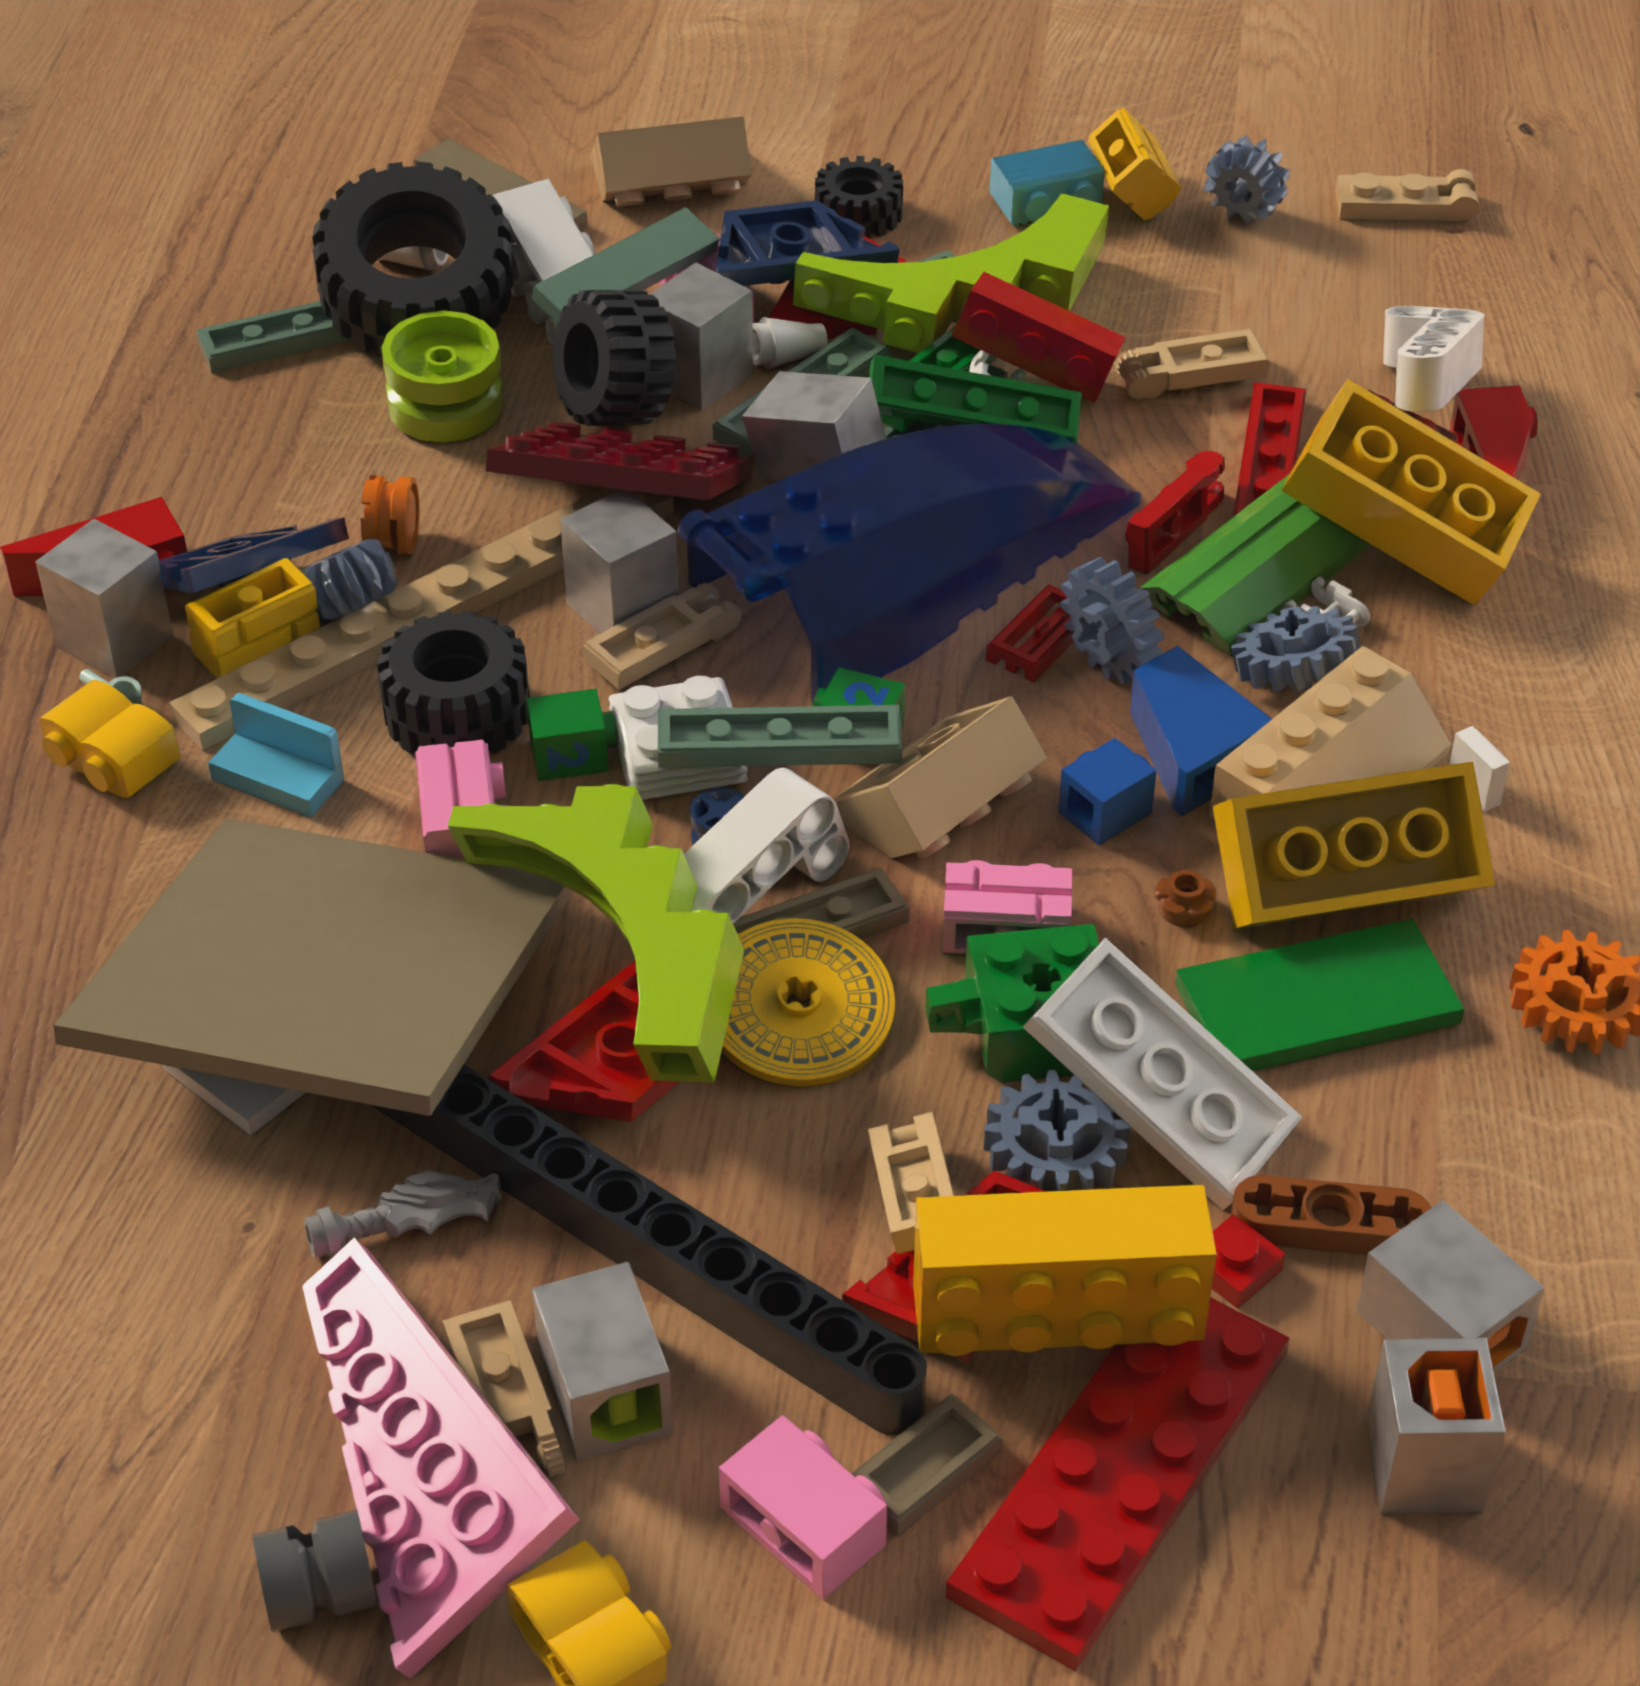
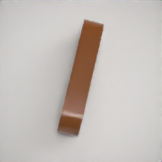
M1256 1175L1244 1179L1236 1187L1231 1215H1236L1275 1246L1368 1255L1371 1250L1401 1230L1395 1227L1394 1217L1403 1218L1405 1226H1407L1432 1207L1420 1194L1403 1188ZM1256 1204L1267 1205L1270 1215L1263 1216L1257 1214ZM1292 1206L1301 1207L1299 1220L1292 1219L1294 1210ZM1321 1207H1335L1342 1210L1349 1217L1350 1221L1342 1226H1327L1319 1222L1314 1217L1313 1212ZM1364 1213L1370 1214L1368 1224L1370 1227L1361 1226Z

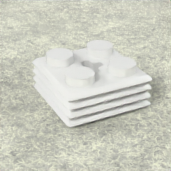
M694 676L687 679L684 683L654 688L638 685L631 687L626 692L609 696V709L613 712L617 734L616 747L627 786H636L642 800L744 783L748 780L747 766L658 768V709L733 708L723 678Z

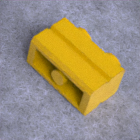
M1125 108L1115 111L1089 135L1088 142L1097 160H1099L1100 166L1103 165L1104 175L1112 191L1123 202L1129 203L1131 209L1144 221L1152 219L1158 212L1168 208L1173 203L1175 197L1180 194L1182 187L1164 152L1161 150L1156 137L1143 125H1140L1138 120Z
M283 558L185 605L187 623L191 628L189 630L191 649L205 667L216 678H219L320 628L319 615L316 612V609H318L316 589L312 582L288 558Z

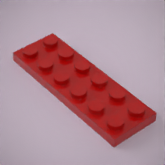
M1210 1297L1204 1340L1187 1341L1172 1346L1159 1343L1116 1344L946 1582L945 1598L1076 1671L1287 1355L1290 1337Z

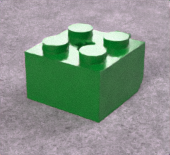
M1085 924L967 936L965 979L928 987L926 990L925 1009L930 1033L978 1034L986 1074L1002 1083L1022 1081V1076L1029 1074L1034 1079L1046 1078L1049 1070H1055L1059 1077L1074 1075L1023 1027L1099 945L1095 925Z

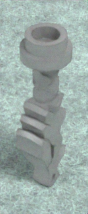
M427 1170L417 1175H410L404 1185L396 1184L391 1192H383L377 1207L360 1210L356 1213H348L343 1216H339L337 1212L332 1213L329 1206L316 1209V1215L304 1218V1228L313 1258L326 1255L328 1259H332L341 1251V1248L346 1246L348 1240L352 1241L354 1238L357 1240L368 1237L370 1234L376 1235L382 1232H387L388 1236L397 1238L410 1229H421L431 1235L442 1224L461 1216L482 1217L488 1222L494 1205H498L502 1199L500 1194V1178L498 1174L493 1173L482 1179L467 1181L460 1176Z

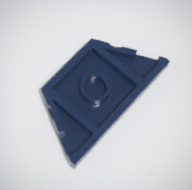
M817 200L724 211L716 273L742 286L765 283L782 284L789 280H795V265L803 252L840 260L898 263L900 249L890 241L882 246H876L865 240V227L851 219L839 216L835 210Z
M341 517L328 519L323 523L302 530H298L297 525L228 537L159 560L164 588L187 593L197 592L219 584V588H222L283 558H288L292 562V559L348 540L349 535L345 518Z

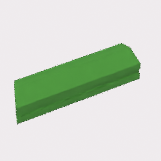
M1289 475L1139 588L1147 590L1150 594L1149 599L1152 607L1168 617L1177 610L1186 616L1194 613L1198 624L1208 627L1202 632L1204 640L1230 657L1233 655L1231 645L1236 644L1235 635L1248 632L1247 625L1249 623L1268 622L1266 615L1271 613L1278 616L1281 615L1284 604L1289 600H1293L1298 604L1312 593L1311 584L1316 578L1322 577L1327 581L1371 546L1370 543L1282 492L1281 490Z

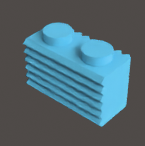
M1084 139L991 159L990 194L1014 227H1017L1020 222L1023 225H1026L1029 220L1032 223L1036 222L1047 213L1061 193L1102 204L1104 168L1103 165L1100 166L1099 160L1096 161V156L1092 155V150L1088 149V144L1085 145Z

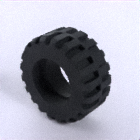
M417 161L416 166L403 167L402 162L390 163L387 165V170L376 172L375 168L361 173L359 181L355 184L349 180L335 192L336 200L331 198L325 203L319 213L320 220L315 224L312 236L314 246L312 251L320 303L325 315L332 319L333 327L342 337L348 339L352 336L354 346L368 353L373 349L378 350L382 358L381 347L387 333L401 321L420 313L436 311L466 313L485 321L493 330L501 322L500 314L502 315L508 309L511 301V288L513 287L511 231L508 220L503 216L501 205L495 197L490 194L486 195V188L471 177L465 181L462 179L461 172L447 166L444 167L443 171L433 169V164L429 162ZM413 246L434 248L447 253L455 259L444 270L421 278L395 277L385 274L372 266L387 253Z

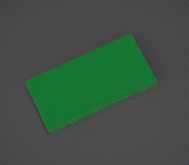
M1413 918L1177 969L1175 986L1189 1014L1251 1071L1458 1025L1462 1023L1464 1007Z

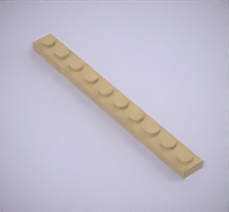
M603 487L381 597V599L338 618L169 702L172 720L204 751L235 734L230 700L237 693H242L282 709H287L376 664L378 656L382 655V646L386 640L395 639L394 632L402 626H413L415 619L423 616L432 618L438 616L439 612L450 611L451 614H461L463 611L477 613L564 569L560 519L622 489ZM631 491L660 518L663 519L674 513L673 496Z

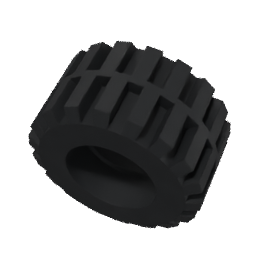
M583 290L579 291V294H573L568 300V305H564L560 312V320L556 324L553 345L554 377L557 383V391L560 400L564 402L565 410L569 416L574 417L575 422L580 425L585 424L586 426L641 425L653 422L654 417H659L664 411V403H668L670 399L671 386L675 379L676 348H674L673 342L674 334L672 326L668 323V315L664 307H660L659 300L654 295H648L647 291Z
M450 611L439 612L436 617L428 618L423 616L415 619L413 626H402L394 632L395 639L386 640L382 646V655L378 656L377 662L385 726H388L389 735L394 741H401L402 749L412 754L418 750L419 746L447 744L451 748L457 742L483 740L488 744L489 751L497 753L506 748V740H516L522 733L521 725L528 723L526 698H530L527 662L521 638H515V631L508 625L498 626V619L488 615L480 618L476 617L475 612L463 611L461 614H451Z

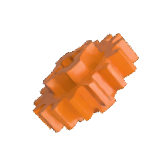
M1563 930L1561 940L1558 943H1555L1546 935L1539 936L1536 949L1525 946L1521 951L1519 963L1514 964L1509 989L1513 990L1510 1001L1511 1009L1524 1010L1521 1025L1524 1028L1537 1025L1543 1028L1540 1041L1548 1043L1556 1036L1565 1039L1564 1045L1567 1052L1573 1053L1578 1042L1587 1043L1593 1054H1600L1603 1042L1606 1040L1618 1049L1624 1048L1628 1034L1640 1036V972H1638L1640 956L1632 955L1623 958L1619 955L1621 942L1615 940L1606 947L1599 945L1597 933L1591 931L1586 936L1585 941H1577L1570 930Z

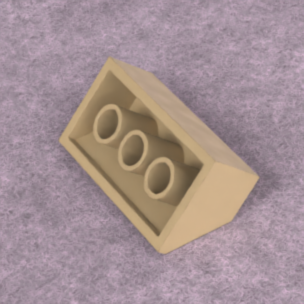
M1362 646L1216 764L1209 817L1215 820L1213 806L1230 798L1432 768L1450 753L1451 743L1412 674Z

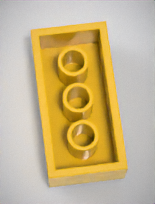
M1349 379L1346 380L1320 418L1281 490L1474 606L1506 569L1541 493Z
M1473 761L1230 798L1213 806L1234 929L1458 894L1495 886Z
M1183 1185L916 1198L913 1286L919 1350L923 1354L944 1353L946 1355L959 1356L972 1351L1014 1349L1020 1352H1035L1043 1348L1074 1346L1104 1349L1116 1344L1159 1343L1172 1346L1187 1341L1204 1340L1217 1255L1205 1186Z

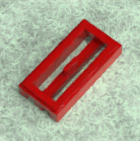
M1047 584L987 645L986 661L996 665L1003 659L1006 661L1005 670L1015 674L1022 668L1025 670L1024 678L1035 683L1074 642L1071 635L1075 632L1069 631L1065 627V623L1071 620L1070 614L1066 613L1059 606L1049 617H1044L1034 627V633L1019 648L1014 646L1056 603L1060 604L1061 601L1068 598L1064 592L1053 585Z

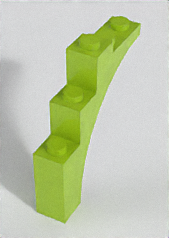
M1061 193L1047 213L1024 231L991 247L961 256L925 262L873 263L840 260L803 252L795 265L793 305L884 330L883 344L920 353L946 333L951 322L957 323L971 289L983 272L1070 311L1104 247L1109 205Z
M618 784L577 786L571 806H558L554 804H542L540 806H500L497 804L453 806L448 828L467 863L511 867L551 879L587 898L621 930L632 948L636 962L639 1006L633 1045L650 1080L714 1083L744 948L729 913H717L707 909L692 911L698 886L682 848H668L660 845L647 847L653 823L637 787Z

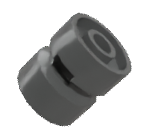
M358 1510L316 1519L311 1533L303 1534L295 1525H290L252 1535L272 1633L314 1623L318 1610L322 1608H327L334 1616L340 1617L377 1607Z

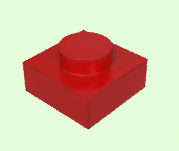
M1234 1214L1213 1230L1217 1255L1212 1290L1239 1309L1283 1270L1286 1253Z

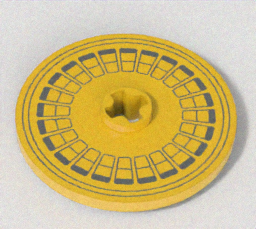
M802 918L772 920L750 927L738 934L744 948V954L721 1051L731 1062L762 1080L786 1086L805 1087L824 1085L846 1078L866 1066L879 1053L892 1028L895 1012V994L891 977L885 965L864 941L833 924ZM794 994L800 1001L810 998V1005L803 1008L797 1001L787 1004L788 996Z

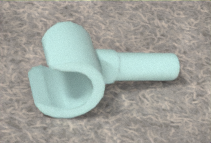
M84 669L80 673L79 678L83 683L87 684L92 680L105 682L121 692L131 703L143 705L141 685L134 678L123 676L108 682L90 669Z

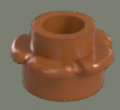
M1180 870L1173 872L1169 879L1162 878L1155 886L1154 895L1157 900H1160L1159 911L1167 922L1180 927H1192L1202 923L1207 918L1208 913L1213 908L1212 901L1216 899L1217 893L1211 881L1204 879L1199 873L1191 870Z

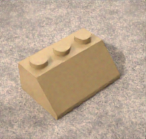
M744 116L602 132L597 134L591 152L592 165L602 201L615 200L616 207L640 205L645 202L644 197L663 195L664 201H680L693 197L692 191L711 189L714 196L730 195L740 192V185H746L752 176Z
M1010 696L947 716L902 748V763L880 764L833 799L837 804L844 826L888 857L894 858L915 852L917 857L921 859L947 845L950 839L946 833L958 824L960 828H963L986 816L992 810L988 802L998 794L1001 797L1008 796L1030 783L1032 778L1029 771L1047 759V756L1015 700Z

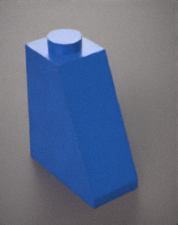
M1178 645L1134 670L1130 714L1174 810L1181 816H1184L1212 799L1216 764L1271 721L1272 718Z

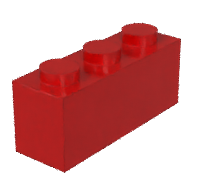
M986 272L981 274L971 289L951 335L962 342L1061 388L1082 392L1081 397L1094 403L1126 337Z

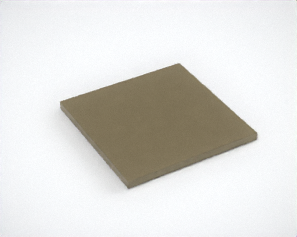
M226 818L55 1022L53 1027L56 1044L431 1116L570 898L571 890L551 879L511 867L470 864L461 858Z

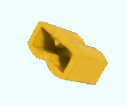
M99 680L90 681L39 718L44 736L42 746L47 756L60 767L69 766L77 772L84 773L88 781L101 792L109 791L119 797L129 798L181 759L174 727L165 718L144 705L132 704L117 689Z
M584 1540L507 1584L509 1613L528 1646L544 1666L548 1668L557 1686H658L667 1681V1653L671 1651L668 1634L659 1618L651 1610L641 1613L632 1601L626 1597L630 1594L627 1577L620 1564L611 1554L601 1557Z

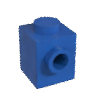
M1113 738L1095 750L1081 754L1075 762L1061 769L1058 813L1100 846L1152 813L1157 770L1143 756L1134 753L1118 739Z

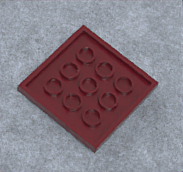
M549 422V427L539 426L535 427V431H522L521 436H506V443L488 448L485 472L710 500L751 478L753 456L738 454L739 446L735 444L707 442L706 447H696L693 449L686 448V439L681 437L655 435L654 440H642V442L633 441V432L627 430L601 429V433L584 435L580 434L581 425Z

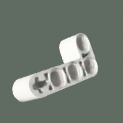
M1397 306L1385 310L1383 363L1397 368L1395 406L1397 408L1419 412L1439 410L1445 407L1482 368L1484 314L1482 312L1467 309Z
M782 767L768 774L684 854L698 886L692 911L707 909L717 913H729L734 924L793 866L814 881L822 882L831 878L842 867L850 847L849 838L834 799L790 769Z

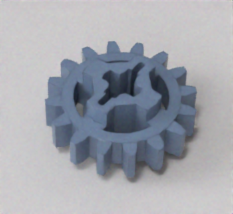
M1099 557L1067 574L1069 580L1061 584V589L1068 598L1060 602V607L1070 614L1071 620L1065 623V627L1067 630L1075 632L1071 636L1075 642L1076 649L1089 653L1088 661L1091 668L1102 665V671L1106 679L1110 680L1116 676L1120 684H1124L1133 679L1135 669L1163 654L1157 643L1165 639L1164 634L1154 626L1153 622L1160 618L1159 612L1149 609L1152 606L1149 599L1150 594L1142 588L1136 589L1135 574L1132 571L1123 576L1118 561L1114 560L1106 564L1103 557Z
M1313 606L1307 612H1302L1301 607H1290L1282 609L1279 616L1273 613L1266 615L1268 622L1249 623L1247 625L1248 632L1237 633L1235 635L1236 644L1231 645L1235 669L1239 673L1240 681H1252V686L1255 689L1272 684L1273 692H1279L1286 685L1291 686V691L1311 688L1312 682H1319L1361 647L1357 625H1354L1351 615L1340 617L1338 609L1321 614L1319 606Z
M1049 1070L1045 1083L1038 1084L1034 1078L1026 1074L1022 1076L1020 1092L1008 1086L1000 1089V1104L990 1103L987 1108V1124L984 1126L983 1146L985 1151L990 1152L989 1167L992 1172L1007 1170V1176L1048 1191L1093 1190L1094 1181L1106 1187H1111L1114 1184L1115 1169L1125 1168L1131 1126L1122 1120L1092 1090L1083 1088V1082L1074 1075L1069 1083L1059 1081V1076L1055 1070Z

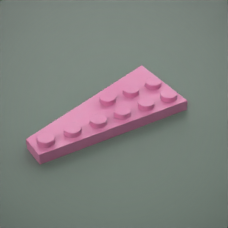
M354 1238L302 1287L318 1352L327 1361L333 1390L328 1392L333 1414L341 1420L347 1443L342 1446V1451L356 1509L359 1514L364 1542L373 1549L380 1583L375 1585L381 1610L389 1615L395 1643L390 1645L395 1669L409 1679H412L507 1589L508 1583L520 1577L580 1519L369 1250Z

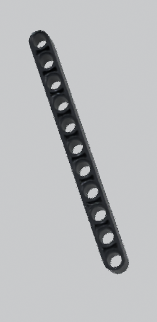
M463 1064L431 1116L371 1105L481 1177L485 1178L493 1173L498 1174L501 1181V1190L616 1264L629 1262L632 1273L874 1430L884 1434L900 1435L925 1415L927 1362L923 1353L913 1344L467 1065ZM833 1350H839V1351H843V1352H831V1351H833ZM889 1386H898V1387H901V1388H900V1389H889V1388H887V1387H889Z

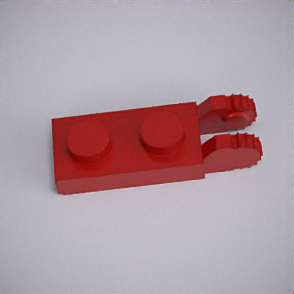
M1204 450V452L1194 454V457L1186 461V471L1171 484L1166 485L1157 497L1140 512H1136L1131 517L1125 532V539L1128 543L1129 568L1142 573L1151 572L1207 520V516L1219 506L1220 502L1222 503V499H1224V485H1222V482L1217 481L1219 474L1225 471V457H1222V453Z

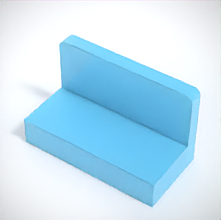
M237 693L230 700L235 734L208 762L211 780L312 818L344 781L337 731L326 724L245 694Z

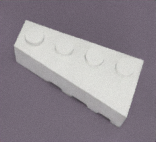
M546 179L493 194L492 196L501 205L503 216L508 220L511 231L513 287L511 292L515 298L525 295L528 315L535 324L545 322L547 339L553 346L557 323L531 299L534 285L594 255L595 252L589 235L586 232L581 233L576 226L568 200L564 196L559 197L550 180Z

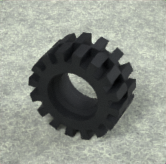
M856 156V162H850L848 157L840 158V165L831 161L826 164V170L821 168L817 172V178H815V201L817 200L835 210L839 216L851 219L865 227L864 236L870 239V233L872 232L880 237L886 235V228L893 231L897 228V222L902 220V174L899 170L894 171V165L889 162L881 166V159L873 157L871 162H865V156Z

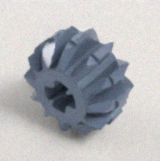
M1248 135L1239 138L1236 143L1229 140L1219 148L1217 156H1213L1206 166L1205 172L1209 177L1205 181L1203 190L1216 194L1212 207L1223 205L1227 208V220L1236 217L1238 213H1240L1246 224L1255 221L1258 216L1265 219L1272 215L1277 208V204H1281L1287 196L1289 188L1285 183L1289 179L1290 169L1278 165L1282 160V152L1270 154L1266 151L1267 139L1259 141L1256 146L1253 145Z
M367 539L347 546L315 561L301 570L316 589L318 605L316 612L319 615V621L324 622L334 620L345 614L347 615L381 599V597L390 594L398 583L393 570L395 567L388 552L385 553L379 540Z

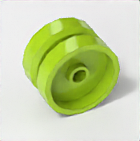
M436 311L420 313L403 320L387 333L381 347L383 368L387 381L385 385L387 405L391 421L403 433L423 441L439 443L461 441L485 432L499 419L504 406L503 387L499 374L501 369L500 346L496 332L485 321L466 313Z

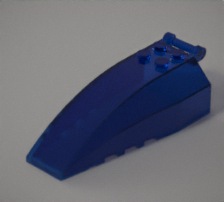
M954 425L907 433L861 446L806 468L707 514L703 510L691 511L681 520L678 533L687 543L688 584L691 587L697 588L699 584L702 585L704 582L708 584L729 574L735 580V589L749 602L759 601L783 589L788 593L811 644V702L813 703L819 688L827 689L838 667L881 678L913 662L958 631L959 621L978 608L984 612L997 604L998 594L1017 581L1022 585L1026 584L1036 577L1037 567L1055 555L1062 559L1077 548V544L1085 539H1091L1139 506L1141 503V493L1081 444L1062 434L1020 425Z

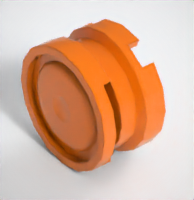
M369 475V480L366 479L361 501L362 504H365L364 518H360L362 541L367 539L379 540L383 549L394 548L398 554L412 555L417 544L420 520V497L416 479L414 477H399L396 482H388L384 476Z

